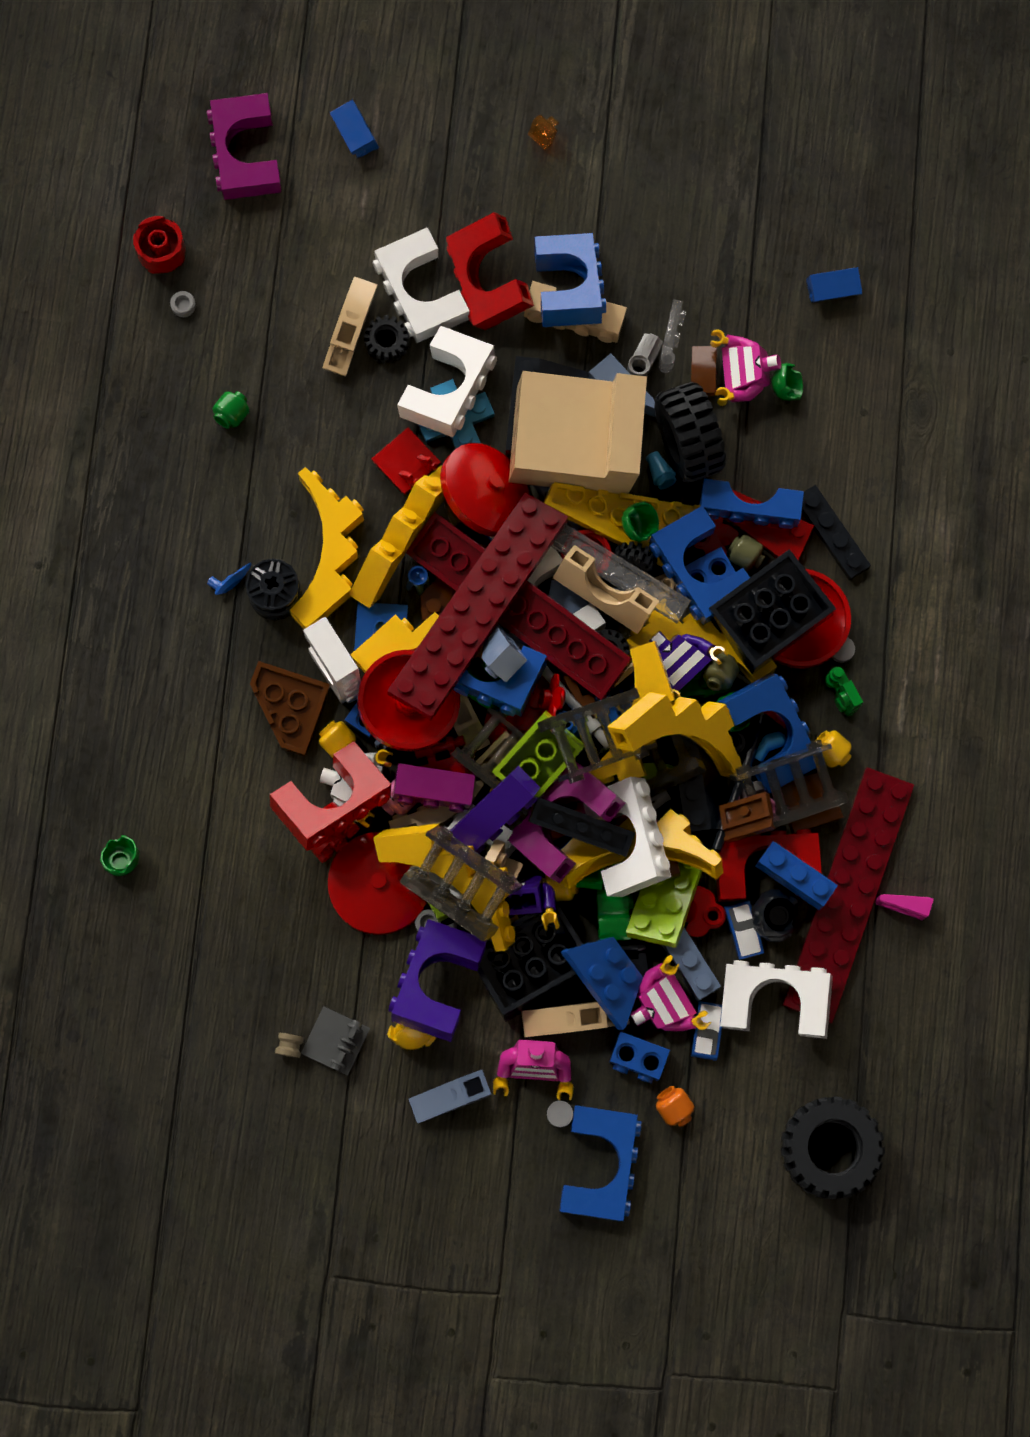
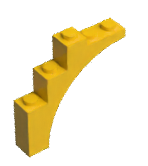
M442 465L429 476L424 475L414 484L403 508L393 515L382 539L370 549L349 593V596L366 607L370 608L381 598L406 551L432 514L445 500L440 481Z
M304 467L298 473L299 480L311 495L320 513L323 527L321 559L314 579L304 595L290 609L294 620L303 629H306L320 619L327 618L351 597L349 593L353 584L344 574L341 576L339 574L358 558L357 544L349 536L345 537L364 521L362 513L364 509L355 499L351 501L347 496L338 502L340 500L338 495L331 488L327 490L321 484L323 482L322 478L314 470L310 472Z
M665 601L657 604L646 621L645 627H642L638 634L631 631V637L627 639L628 645L632 649L650 643L649 640L658 631H661L669 641L675 635L682 636L684 634L704 638L715 646L723 647L729 655L733 656L737 661L739 671L751 683L769 673H774L777 665L772 660L752 675L737 656L724 633H720L711 621L702 625L700 620H695L690 613L683 618L682 624Z
M434 612L414 630V627L406 618L401 620L395 614L351 654L353 661L365 673L376 660L388 653L398 650H416L439 615ZM483 646L474 659H477V657L482 659Z
M653 641L630 649L635 677V692L632 706L649 692L665 694L670 701L676 700L657 642ZM656 739L643 745L642 749L657 745ZM615 745L599 762L587 769L603 784L614 781L613 775L616 774L619 781L628 777L641 778L647 775L638 749L632 752L617 749Z
M649 692L607 726L617 749L634 752L646 743L662 736L681 734L692 739L706 751L714 761L721 776L739 779L745 774L741 759L733 745V739L728 732L734 726L726 704L708 701L701 707L697 699L678 697L671 703L667 695Z
M670 809L657 822L659 832L663 837V847L668 860L682 862L700 869L714 879H717L723 873L721 856L715 850L707 849L696 836L691 835L690 822L684 815H678ZM627 818L619 826L635 832L627 857L572 838L561 851L576 864L560 883L566 888L571 889L584 877L595 871L627 860L631 856L636 844V831L632 821Z
M439 823L384 829L373 838L379 862H399L420 867L438 875L462 893L481 916L490 933L495 952L505 951L515 942V930L511 926L509 919V904L505 901V898L513 892V879L509 875L507 867L479 870V858L474 851V846L445 848V836L441 832Z

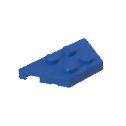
M608 937L596 942L562 950L561 954L618 1030H624L643 976L615 938Z

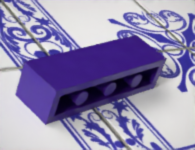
M518 765L451 828L445 836V841L451 847L473 845L475 853L479 855L486 848L484 843L488 839L493 842L503 832L501 827L505 823L510 826L520 816L518 811L522 807L527 810L537 801L538 798L535 795L541 787Z

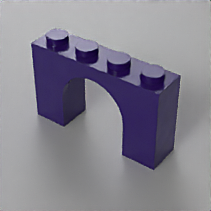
M428 919L425 927L420 926L415 940L419 942L416 950L411 949L406 963L410 965L407 974H401L397 986L401 990L398 998L393 996L388 1011L392 1012L391 1022L451 1042L460 1020L461 1010L428 998L420 988L419 977L428 966L437 962H451L478 971L486 950L487 939Z

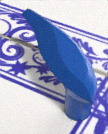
M248 563L234 574L229 575L222 582L212 576L209 578L207 585L215 589V595L224 594L243 579L252 564Z

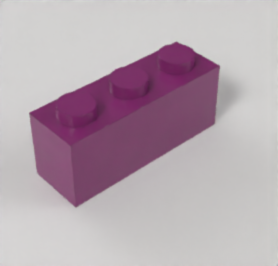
M399 763L392 799H397L398 803L404 805H413V802L424 803L423 806L430 809H438L439 806L449 807V811L463 813L464 810H469L472 804L475 775Z

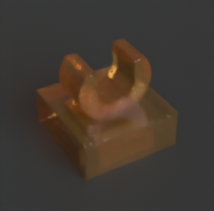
M540 114L534 118L528 135L546 150L554 140L557 133L555 126L559 122L552 116L546 120Z

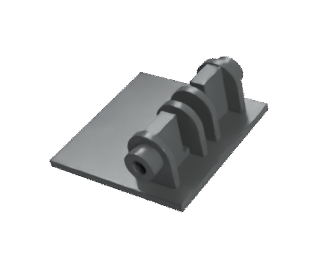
M323 1006L301 1054L348 1076L370 1028Z

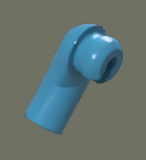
M782 732L764 735L759 743L755 758L763 762L769 751L781 748L785 744V735Z

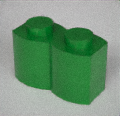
M605 889L596 890L599 940L614 937L617 942L630 941L631 938L627 937L626 930L630 921L629 909H634L633 894L623 897L607 896Z

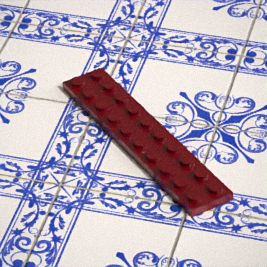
M524 493L387 690L388 695L432 721L568 522V516L533 496Z
M434 512L406 551V554L457 591L485 551V548L441 515ZM528 580L499 621V624L535 651L547 655V660L602 701L605 700L632 662V657Z
M868 767L864 770L827 876L828 879L838 886L824 907L820 910H815L796 966L801 967V971L811 972L812 967L827 969V973L833 976L829 1024H832L914 787L912 783ZM789 985L782 1006L800 1012L801 1000L795 988Z

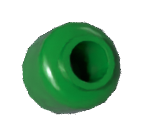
M238 391L235 393L224 392L212 408L214 420L226 429L230 427L237 428L249 413V406L246 403L247 398Z

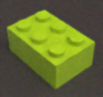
M545 711L494 768L492 773L502 781L519 765L541 787L535 795L540 797L580 753L585 744L549 712Z

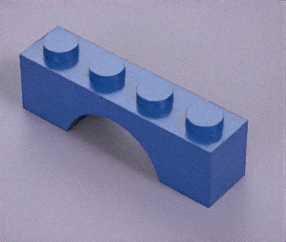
M704 478L699 507L703 505L711 519L723 517L729 518V521L736 523L746 520L754 521V524L760 526H767L770 523L777 524L783 529H792L798 527L801 520L804 491L779 488L770 500L760 504H750L740 500L733 493L728 481Z

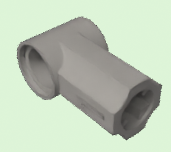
M644 333L634 355L629 359L627 371L631 375L647 377L663 345V341L652 333ZM640 367L643 369V371L636 372L633 370V368Z

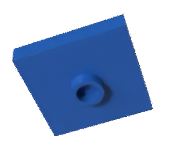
M358 602L354 651L395 614L401 620L403 618L407 619L408 605L374 603V605L368 608Z

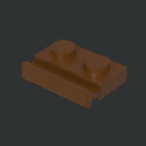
M767 792L719 806L722 829L725 832L724 841L727 843L775 830L772 820L774 817L770 794Z

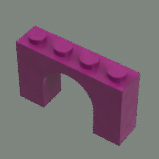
M268 93L210 100L211 110H207L209 125L213 124L214 132H210L212 147H216L217 154H213L214 168L219 169L220 176L216 177L218 192L222 191L224 200L281 193L277 160L244 163L233 158L228 152L229 143L237 133L246 129L273 126Z
M575 760L563 770L555 783L546 789L542 797L545 800L562 806L571 803H584L609 823L626 803ZM532 806L528 816L513 829L508 841L549 878L560 884L576 863L555 845L550 829L528 822Z

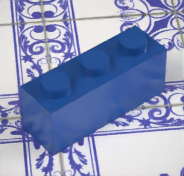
M772 841L755 866L818 910L824 907L838 886L774 841Z

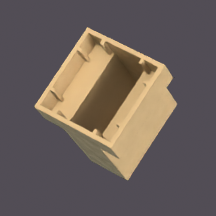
M522 371L516 391L509 483L550 487L554 482L582 486L585 489L597 491L601 489L607 490L609 493L629 494L640 474L647 377L617 373L612 382Z

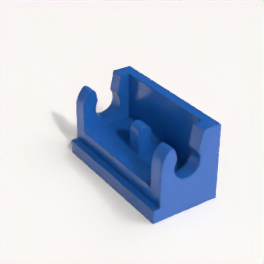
M353 99L330 112L352 155L356 154L357 158L379 148Z
M858 267L812 274L806 279L811 302L862 295Z

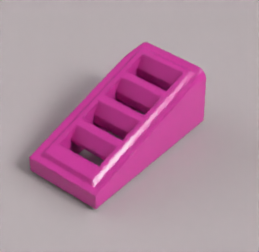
M881 894L876 898L875 903L893 911L924 920L929 916L934 898Z

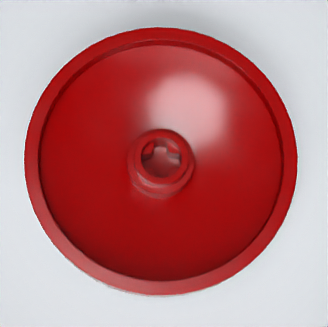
M469 443L458 447L445 459L441 468V488L450 509L466 526L487 536L495 537L524 493L529 494V489L526 484L509 483L510 459L497 449L484 444Z
M810 569L805 570L832 602L836 610L832 617L773 659L775 662L787 667L810 668L827 662L842 648L851 627V610L844 592L832 579Z
M415 650L394 651L376 660L365 672L357 696L358 712L368 732L380 743L400 751H419L439 743L453 728L460 710V694L454 690L451 691L432 721L388 695L387 690Z
M380 832L366 833L349 841L335 856L328 875L329 896L337 914L354 929L373 935L391 934L406 928L415 921L427 904V901L407 888L406 873L412 865L399 862H379L373 838Z

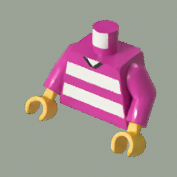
M721 330L712 331L711 335L718 336L720 341L712 340L710 345L716 348L721 344H725V347H722L725 387L718 388L715 393L716 396L723 395L725 398H719L717 404L724 406L728 400H731V402L751 401L764 387L769 386V371L781 369L779 355L768 356L767 351L759 346L757 342L744 337L733 335L725 337Z
M669 955L663 963L646 971L637 993V998L642 1006L631 1012L630 1016L637 1027L650 1019L657 1029L661 1028L664 1031H685L695 1028L704 1030L712 1023H705L701 1020V1017H705L708 1012L701 1011L697 1016H694L697 1012L674 975L680 964L670 966L668 963L671 962L673 956Z
M518 1040L514 1047L502 1052L497 1070V1076L499 1077L493 1080L494 1095H496V1090L499 1088H504V1096L508 1095L507 1078L509 1077L547 1081L559 1080L557 1099L561 1100L563 1092L569 1094V1100L572 1099L574 1086L569 1082L571 1081L570 1058L558 1050L556 1043Z

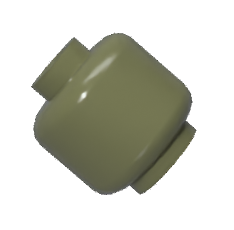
M743 535L741 538L736 537L727 551L730 563L740 569L744 568L746 572H749L753 567L758 569L765 559V556L762 555L763 545L748 535Z
M724 653L717 655V658L722 664L718 665L710 658L711 661L702 672L705 683L713 691L729 690L739 675V666L736 659L729 654L726 656Z

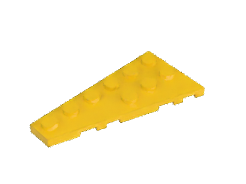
M558 482L551 484L544 501L545 504L568 516V520L588 530L595 531L596 534L620 546L623 542L629 545L630 541H633L634 545H638V541L630 540L624 533L621 524L623 512L630 505L639 502L651 504L659 518V530L700 506L684 505L681 502L675 501L672 503L659 501L657 498L632 494L609 493L607 490L601 489L598 491L585 489L582 486ZM651 537L648 540L639 542L642 543V548L649 547ZM658 557L657 565L662 567L663 563Z

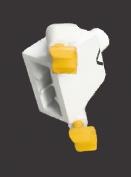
M381 749L376 753H365L382 774L383 767L379 766L380 764L386 767H391L392 763L385 761L388 755H393L390 751ZM327 768L323 769L320 782L333 786L330 794L331 798L334 799L333 802L339 806L343 805L352 795L351 788L337 771ZM369 811L363 819H356L355 821L368 828L370 825L365 822V819L368 816L374 817L375 815Z

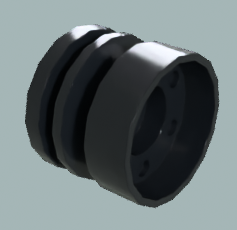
M266 559L254 565L247 575L245 583L247 595L257 614L265 619L274 621L285 619L291 615L290 609L302 597L298 576L291 565L279 559ZM274 582L277 583L278 588L273 587L272 590H269L268 585L272 586Z

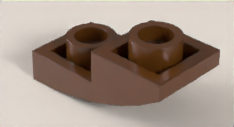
M692 346L691 382L698 383L707 396H716L717 347Z

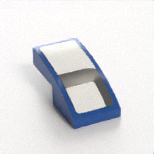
M746 900L724 906L738 959L741 960L763 954L764 950L760 935L754 929L750 901Z
M699 1001L696 1016L701 1011H707L708 1014L705 1017H701V1020L705 1023H712L704 1030L695 1028L691 1057L717 1061L722 1030L720 1026L722 1005Z

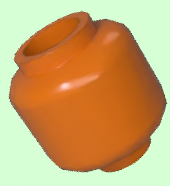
M671 1086L659 1093L656 1109L667 1125L673 1126L678 1124L681 1127L691 1121V1114L695 1107L683 1088Z

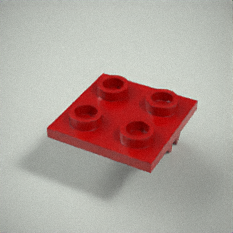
M409 427L371 458L375 465L404 495L413 488L420 478L424 475L428 476L432 471L438 469V466L441 464V461Z

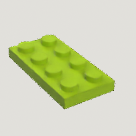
M678 862L680 876L668 878L641 889L626 930L627 937L677 948L702 871Z

